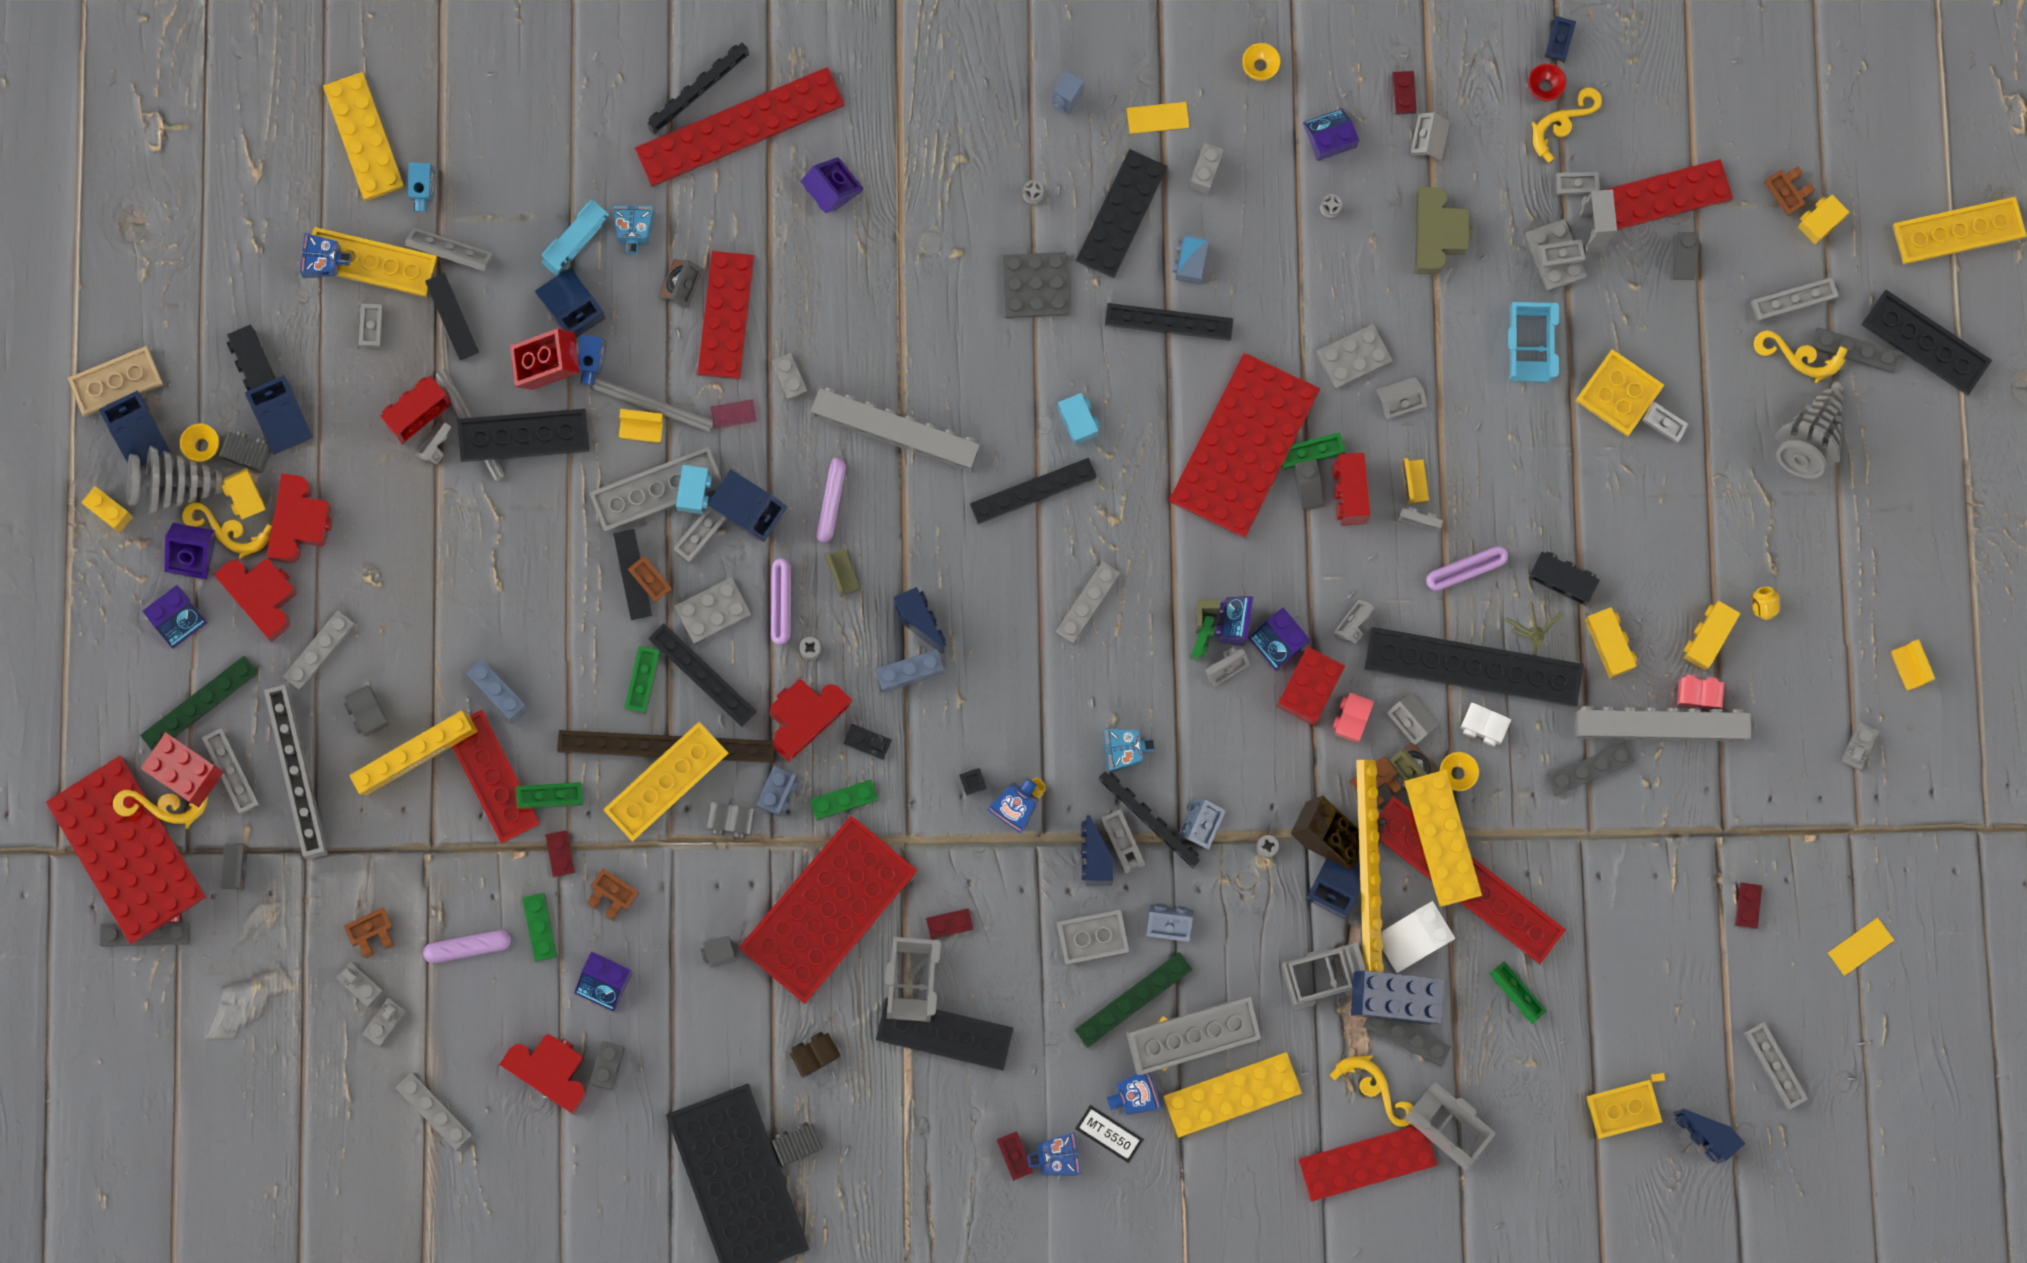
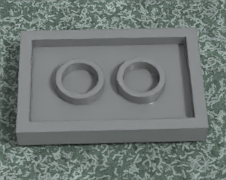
M1565 219L1525 232V238L1547 292L1587 278L1582 262L1547 268L1542 267L1539 251L1541 245L1573 241Z
M1374 324L1316 351L1335 390L1392 363V359Z
M732 577L674 606L694 645L751 616Z
M1121 909L1057 922L1065 965L1129 953Z

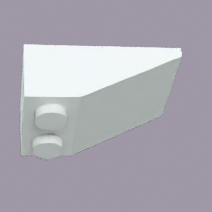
M1433 901L1381 932L1382 951L1396 974L1455 939Z

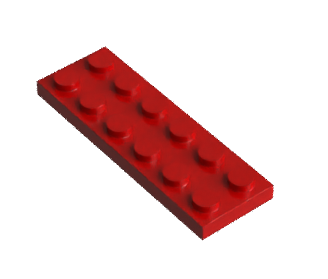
M1721 159L1605 189H1613L1617 230L1733 199Z
M712 251L697 373L700 376L740 379L754 255Z
M480 710L470 715L478 732L455 744L452 748L500 843L504 844L541 824L533 808L517 809L515 788L516 786H521L483 710Z
M1414 1126L1298 1159L1310 1202L1438 1166L1430 1139Z

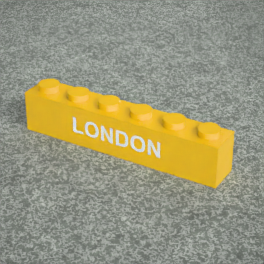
M461 710L349 776L358 793L367 796L475 734L478 730L469 714Z

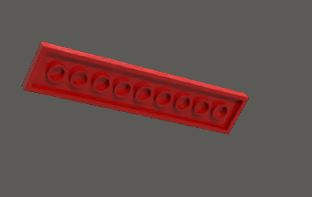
M826 67L637 146L635 150L651 187L845 105L829 68Z
M1393 796L1380 812L1377 819L1379 820V818L1384 817L1387 820L1386 825L1383 827L1380 842L1432 881L1413 812ZM1471 856L1482 896L1460 901L1459 903L1540 965L1566 929Z

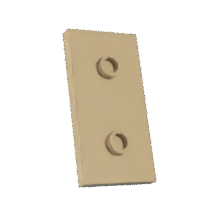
M148 346L68 377L83 417L97 413L99 409L137 390L140 394L164 385Z

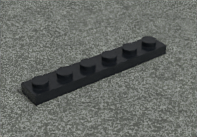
M742 42L738 46L734 45L731 47L728 55L723 59H717L708 72H702L696 78L695 83L684 87L676 99H670L662 111L652 114L649 122H647L649 130L654 135L744 60L749 55L746 45Z
M1107 303L1105 326L1231 341L1234 318Z
M1086 458L972 502L970 507L977 524H981L1092 481L1097 476L1090 459Z
M664 623L648 638L741 727L757 713L746 700Z
M1105 771L1099 777V781L1194 869L1200 862L1197 858L1199 854L1192 847L1187 848L1182 844L1183 839L1176 832L1171 833L1166 829L1168 825L1160 817L1156 819L1151 815L1150 812L1152 810L1144 802L1140 804L1134 799L1136 795L1128 787L1124 789L1118 784L1120 780L1112 772L1108 774Z

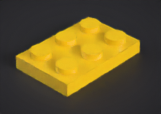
M1651 1080L1586 1096L1598 1139L1662 1123Z

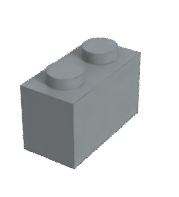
M1204 143L1190 180L1189 189L1209 195L1223 157V149Z

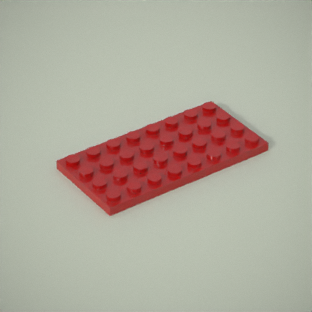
M1243 353L1169 498V502L1238 536L1246 538L1320 392V388L1247 353Z
M119 755L46 801V804L126 939L133 945L201 902L207 896L159 818L153 815L138 800L130 796L124 798L123 805L126 808H131L134 804H138L137 811L129 817L120 816L115 812L113 800L122 790L135 791L147 799L125 760Z
M851 815L738 948L802 1003L806 1004L918 870Z

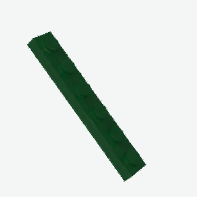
M245 656L241 657L140 736L153 751L165 732L175 738L259 673Z
M1180 952L1074 1031L1088 1048L1192 971V968Z

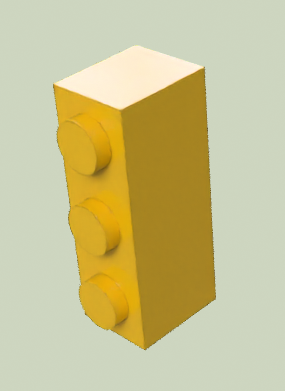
M1719 600L1714 605L1710 604L1704 613L1707 616L1704 623L1699 622L1694 630V633L1697 634L1693 641L1689 640L1683 650L1686 652L1683 659L1704 671L1709 669L1741 613Z
M1612 607L1588 616L1585 622L1609 679L1634 670L1638 662L1634 651H1630L1628 647L1629 639L1626 632L1622 631L1619 626L1621 621L1616 611L1613 612Z

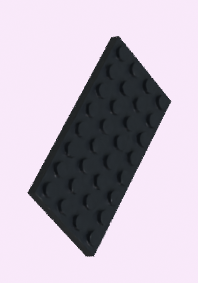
M749 1083L666 1114L719 1263H776L810 1250Z

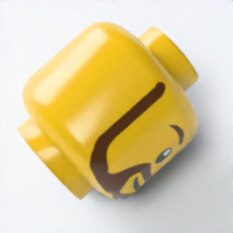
M1760 587L1752 594V611L1757 617L1769 620L1780 612V596L1773 588Z

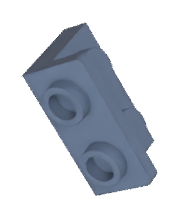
M773 766L756 807L779 817L782 812L786 813L790 805L789 795L791 792L795 793L799 785L797 775Z
M1195 799L1189 807L1186 821L1181 825L1179 836L1183 840H1188L1203 849L1209 850L1226 810L1205 799Z
M1163 903L1150 905L1146 936L1190 942L1193 910H1189L1185 906L1168 907Z

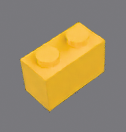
M1833 194L1827 199L1822 197L1815 204L1817 208L1813 212L1808 210L1800 218L1802 222L1798 228L1814 245L1849 214V211Z
M248 468L224 478L225 484L222 485V488L227 497L231 496L234 502L231 504V507L236 516L240 515L243 520L266 510V505Z
M96 486L81 502L119 534L133 518L128 511Z

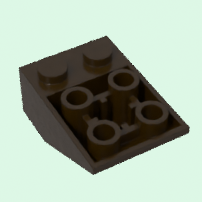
M1324 796L1306 801L1290 834L1305 848L1350 870L1359 854V829Z

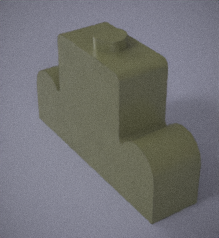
M1419 187L1417 191L1415 274H1438L1445 265L1446 255H1465L1469 247V239H1472L1473 227L1469 226V210L1444 208L1447 194L1438 187Z

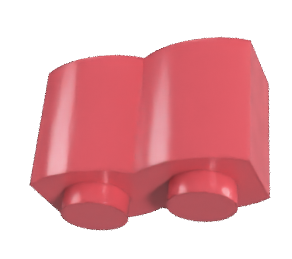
M1685 675V678H1681L1678 683L1677 706L1704 710L1722 709L1724 682H1719V679L1714 677L1700 680L1696 675Z
M1349 693L1348 697L1344 696L1340 705V709H1343L1341 717L1336 716L1332 726L1333 729H1336L1334 735L1358 744L1374 701L1353 693Z

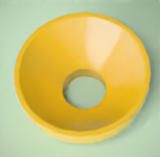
M1253 44L1243 55V69L1253 80H1269L1279 70V53L1269 44ZM1256 61H1264L1267 66L1266 69L1263 71L1256 70L1254 67Z
M206 424L191 425L181 435V451L193 462L209 461L219 450V437L216 431ZM200 440L208 442V448L203 452L196 449V444Z
M1454 752L1449 754L1440 765L1439 771H1447L1453 791L1470 789L1476 783L1479 776L1477 762L1467 753ZM1458 767L1463 770L1464 776L1462 779L1456 780L1452 777L1451 772L1453 768Z

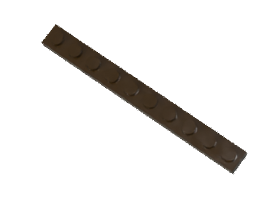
M559 730L557 752L660 758L683 736ZM715 738L729 753L721 761L774 763L775 748L771 740Z

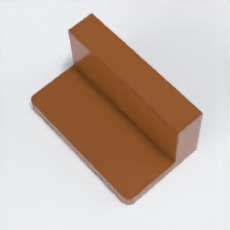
M645 556L628 568V571L655 603L672 591L670 585Z

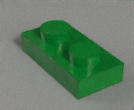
M1206 615L1190 659L1198 661L1200 656L1205 657L1209 646L1205 642L1208 636L1212 638L1216 625H1213V617Z

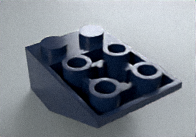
M570 267L535 290V293L559 327L563 330L575 332V339L606 319L602 309Z
M285 375L245 392L273 455L313 438Z
M138 390L99 409L127 463L129 455L136 454L140 459V466L146 464L150 446L157 448L159 457L162 456L163 451L170 452L143 396Z
M731 469L707 503L710 508L756 540L765 542L788 507Z
M915 587L893 597L894 607L902 624L935 650H938L939 653H944L946 640L941 629L937 631L935 627L937 626V620L933 611H928L926 608L928 607V601L924 592H919L918 588Z
M1087 815L1086 820L1082 821L1081 837H1085V843H1082L1081 859H1085V865L1081 867V880H1086V886H1112L1113 858L1090 815Z
M1358 854L1350 870L1326 858L1305 900L1345 919L1361 888L1360 854Z
M1686 1109L1673 1113L1677 1117L1675 1118L1677 1124L1683 1129L1685 1127L1691 1133L1690 1138L1698 1146L1701 1144L1705 1148V1155L1712 1162L1721 1163L1727 1161L1745 1145V1142L1730 1126Z

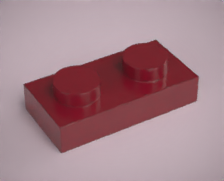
M1414 71L1393 72L1395 115L1416 114Z
M567 830L545 834L553 877L575 874Z
M1739 883L1734 926L1751 929L1758 928L1762 885Z
M968 908L926 918L931 940L973 930Z
M1017 1131L997 1139L1013 1181L1034 1173L1032 1167L1028 1165L1027 1155Z

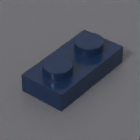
M1559 16L1555 17L1545 57L1561 62L1566 61L1576 21Z

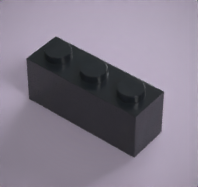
M251 324L227 334L230 340L226 342L231 354L235 353L238 360L235 361L239 373L243 372L246 377L243 383L247 391L276 379Z
M1548 551L1546 553L1541 552L1528 578L1587 606L1600 581L1596 578V575L1587 570L1583 572L1577 569V565L1570 561L1563 562L1557 559L1558 556Z

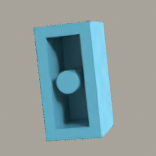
M1082 393L1058 402L1057 408L1074 445L1098 436L1100 425L1096 416L1092 417L1089 411L1092 407L1087 397L1084 398Z
M682 465L676 502L677 511L703 514L704 508H708L709 496H706L707 488H711L712 475H709L708 468Z

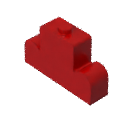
M281 473L267 557L270 561L294 563L301 555L298 544L322 547L326 543L327 531H331L330 504L325 500L310 499L311 486L302 476Z
M266 558L248 572L247 568L240 561L231 560L213 574L271 642L286 631L289 626V618L279 608L296 595V590L287 581L290 577L282 568L278 570Z
M801 679L788 690L784 688L777 695L778 699L770 708V715L782 726L775 732L773 740L775 750L790 763L851 706L852 699L840 687L834 684L824 686L820 697Z
M546 1034L533 1054L522 1044L513 1045L499 1063L500 1066L573 1115L586 1096L585 1087L581 1083L570 1081L583 1063L584 1057L572 1050L574 1045L564 1038L560 1042L552 1035Z

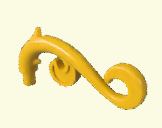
M1584 88L1577 97V103L1580 107L1584 106L1583 100L1585 98H1591L1594 101V105L1591 108L1560 110L1545 116L1538 124L1532 122L1534 149L1548 163H1551L1555 157L1549 152L1550 148L1547 146L1548 139L1544 140L1546 129L1552 123L1560 122L1561 126L1553 125V133L1560 138L1566 137L1572 129L1570 117L1592 114L1601 107L1602 97L1596 89Z
M1769 330L1758 333L1753 342L1754 349L1759 355L1769 356L1777 348L1774 346L1767 349L1764 347L1763 342L1768 337L1775 339L1790 364L1802 374L1816 378L1815 384L1841 369L1848 350L1840 346L1837 354L1831 360L1825 361L1827 365L1816 368L1807 366L1802 362V357L1804 356L1808 358V363L1816 359L1817 353L1812 346L1802 345L1794 355L1784 340L1778 334Z
M198 502L187 505L183 510V522L186 525L195 527L204 525L205 519L202 518L199 521H195L192 518L194 511L201 510L204 512L212 530H215L217 539L227 549L240 553L238 559L262 550L269 543L272 526L269 524L265 526L263 532H260L257 537H251L253 541L237 543L231 540L228 535L230 532H234L233 537L235 539L243 535L244 527L240 522L229 520L221 528L211 511Z
M122 790L114 797L113 807L118 815L129 817L137 811L138 804H134L131 808H126L123 805V800L128 796L134 797L157 818L172 824H185V829H188L203 814L208 803V797H206L200 807L190 803L189 806H192V808L187 812L173 814L169 813L166 807L170 805L172 811L179 807L180 800L174 794L162 795L158 799L156 806L135 791Z
M1373 1055L1348 1057L1335 1065L1336 1068L1329 1074L1334 1081L1347 1072L1355 1073L1354 1069L1356 1068L1364 1069L1371 1073L1376 1080V1085H1370L1371 1077L1363 1078L1359 1084L1361 1093L1368 1097H1374L1381 1092L1386 1113L1391 1122L1398 1127L1411 1125L1404 1118L1398 1119L1394 1116L1387 1080L1380 1068L1370 1061ZM1405 1101L1395 1104V1108H1403L1406 1111V1115L1414 1107L1410 1102Z

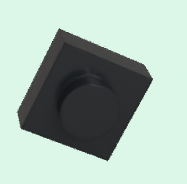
M980 768L959 775L966 796L987 789Z

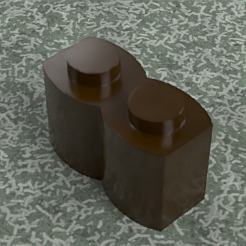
M819 1032L811 1037L812 1041L804 1045L802 1042L791 1048L793 1052L789 1055L802 1078L841 1057L828 1033L823 1034V1032Z

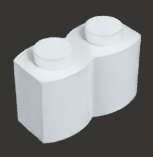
M1471 703L1460 728L1464 730L1463 733L1472 738L1479 736L1484 739V743L1495 747L1496 744L1500 745L1502 743L1511 719Z

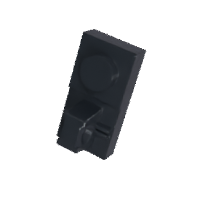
M851 724L844 745L884 761L892 740Z

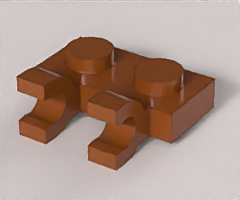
M1799 166L1787 174L1780 170L1763 182L1786 216L1805 206L1806 203L1803 199L1812 195L1813 191H1815L1811 183L1799 191L1791 183L1803 174Z
M1384 756L1376 762V788L1378 789L1385 784L1394 796L1401 791L1402 787L1393 779L1397 772ZM1356 776L1352 780H1350L1349 783L1357 792ZM1379 793L1377 796V808L1384 801Z
M602 868L590 886L595 891L587 903L590 907L596 909L602 897H606L613 903L605 914L607 918L614 921L621 908L626 911L629 909L639 892Z
M384 907L344 925L352 946L354 947L359 944L362 954L366 959L374 956V952L368 943V940L379 935L386 949L395 946L388 933L389 930L393 929V926Z

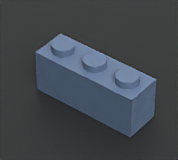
M938 650L875 669L882 694L944 674Z
M482 659L466 672L470 680L512 724L528 710L527 706Z

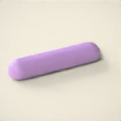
M838 457L832 459L829 467L817 530V540L820 542H827L834 535L846 472L845 462Z
M1502 546L1486 549L1431 571L1427 575L1426 584L1431 590L1439 591L1504 565L1508 560V552Z
M778 558L773 562L771 568V639L775 644L783 645L791 637V565L786 559Z
M499 929L431 942L424 947L423 957L427 962L436 964L503 951L510 946L512 938L507 931Z

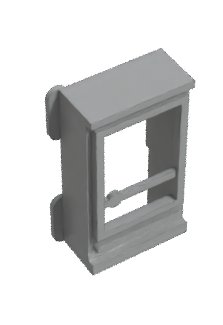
M1613 189L1591 191L1588 198L1584 196L1582 199L1580 217L1593 216L1595 229L1590 233V239L1583 246L1585 255L1587 253L1605 252V247L1617 231Z
M893 937L891 962L886 965L885 983L889 986L886 1019L930 1022L931 1016L935 1015L937 994L933 992L935 963H938L940 960L941 942L939 940ZM897 952L930 955L927 986L923 984H895ZM894 987L919 989L920 991L927 990L926 1000L894 998Z
M1358 942L1332 950L1324 948L1308 953L1306 957L1281 964L1294 1010L1312 1007L1316 1004V1000L1342 993L1352 996L1353 972L1366 970ZM1335 954L1340 955L1348 985L1338 988L1328 956ZM1325 958L1331 978L1330 984L1333 986V989L1301 997L1292 966Z
M1436 1082L1427 1089L1404 1118L1407 1123L1410 1122L1457 1162L1464 1171L1473 1164L1496 1134L1475 1116L1477 1113L1476 1109L1463 1098L1455 1099ZM1442 1106L1450 1115L1440 1128L1436 1130L1429 1121ZM1453 1116L1479 1138L1467 1154L1440 1133Z

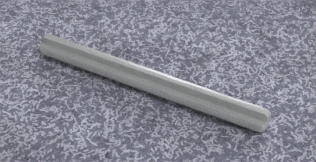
M444 369L436 373L438 381L459 418H473L447 371ZM496 459L483 460L496 482L505 477Z
M597 378L594 382L593 388L599 392L650 411L661 413L666 417L707 432H711L714 422L710 419Z

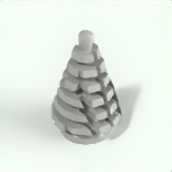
M1834 382L1830 389L1824 390L1812 400L1810 405L1804 407L1803 410L1798 412L1795 417L1791 418L1786 425H1783L1776 432L1775 439L1778 440L1779 446L1776 452L1777 460L1788 472L1798 477L1815 479L1822 476L1825 469L1833 467L1836 462L1839 463L1843 416L1842 392L1844 390V386L1841 383Z
M150 446L147 456L146 474L141 473L138 455H129L127 469L129 506L137 505L140 497V487H146L147 513L150 515L156 513L159 497L161 510L169 509L172 487L174 506L176 507L183 503L185 487L187 488V501L190 503L196 500L197 488H200L201 499L209 496L210 488H213L214 495L221 493L222 485L225 484V477L218 470L214 471V476H210L209 467L204 465L201 466L200 476H198L196 462L191 460L188 461L187 475H185L184 459L177 455L172 475L171 454L166 451L162 452L159 468L158 450Z

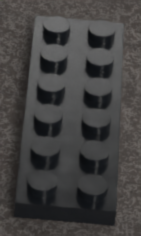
M1129 149L1078 254L1077 262L1115 278L1168 166Z
M1888 290L1882 293L1861 324L1967 396L1992 362L1990 358Z
M585 408L457 419L461 462L589 452Z
M886 997L876 1041L1004 1071L1013 1027L937 1009L935 1015L931 1016L930 1022L886 1019L888 998Z

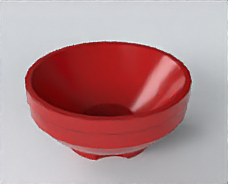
M1548 63L1535 67L1528 78V87L1531 94L1538 100L1545 102L1559 98L1563 94L1567 83L1564 72L1558 66ZM1548 81L1551 84V90L1542 91L1539 86L1540 83Z

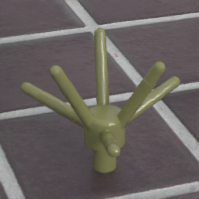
M1529 602L1533 627L1528 629L1510 618H1506L1505 621L1522 630L1513 629L1512 633L1529 638L1531 643H1533V655L1537 656L1538 647L1543 645L1545 633L1563 616V613L1560 612L1541 629L1537 626L1533 603Z

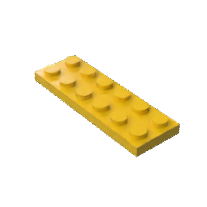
M360 72L323 85L364 201L405 188L364 73Z
M2016 197L1897 222L1892 225L1903 265L2020 240L2027 236Z
M314 227L312 235L335 240L341 246L340 252L351 253V265H339L337 277L427 298L429 289L425 280L433 277L438 260L436 255Z
M699 721L603 810L633 842L729 753Z
M1443 770L1404 781L1439 907L1482 896L1447 771Z
M1285 1052L1163 1096L1177 1137L1180 1138L1300 1095L1302 1092L1288 1054Z

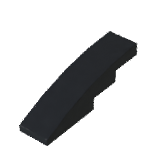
M445 273L425 280L459 360L461 361L479 353Z
M635 529L613 533L630 618L635 620L652 616L648 593L628 571V568L641 558Z

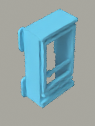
M593 199L576 215L578 218L559 239L556 238L541 254L544 258L541 263L555 276L560 274L562 267L565 268L609 217V214Z
M1512 302L1509 307L1510 328L1508 330V348L1510 349L1509 381L1552 382L1554 377L1559 375V356L1555 354V326L1559 323V304ZM1517 316L1546 317V347H1517ZM1516 350L1546 351V362L1516 361Z

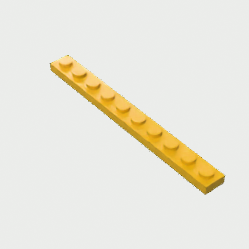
M1356 760L1363 962L1367 971L1383 972L1380 908L1382 900L1380 897L1381 877L1379 875L1380 854L1378 849L1379 832L1377 820L1379 813L1377 810L1378 790L1376 788L1377 767L1375 760Z

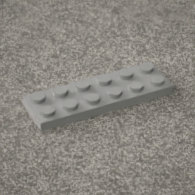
M703 448L589 492L604 532H610L676 506L682 465L708 468L709 475H712L711 488H707L706 494L716 491L722 482V478L710 448Z
M1250 996L1126 1032L1137 1075L1146 1074L1261 1039Z

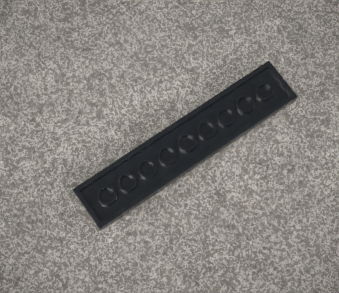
M1371 627L1364 670L1577 707L1584 664Z

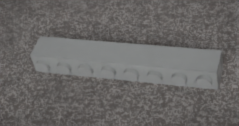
M819 388L810 411L811 417L968 472H972L980 450V444L973 438L965 437L963 439L958 437L957 433L945 430L943 432L938 430L937 426L925 423L923 425L918 423L917 419L905 416L903 418L898 416L893 410L885 409L883 411L878 409L873 403L865 402L863 404L858 402L853 396L845 395L843 397L830 388H825L824 390Z
M286 685L265 689L264 693L302 855L307 860L328 855L290 689Z
M1585 706L1575 713V739L1748 742L1751 739V713H1744L1742 709L1731 710V713H1723L1722 709H1711L1710 712H1701V709H1688V712H1680L1679 708H1668L1667 711H1658V708H1645V711H1637L1635 707H1626L1624 711H1615V707H1603L1602 710H1594V707Z

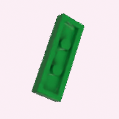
M1340 432L1293 444L1283 462V470L1294 468L1297 463L1312 460L1318 462L1337 457L1339 454H1346Z
M643 646L638 647L624 706L625 710L646 714L660 650Z
M870 779L809 800L817 821L876 802L878 798Z
M581 782L516 786L515 788L517 809L579 806L583 804Z
M544 893L523 897L522 900L535 962L557 958Z
M1505 961L1489 973L1494 982L1508 995V998L1519 1008L1523 1016L1531 1024L1547 1012Z

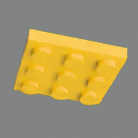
M1612 349L1575 401L1628 437L1664 387V384Z

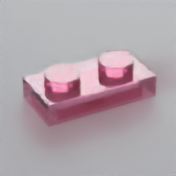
M753 399L711 407L715 429L757 422Z

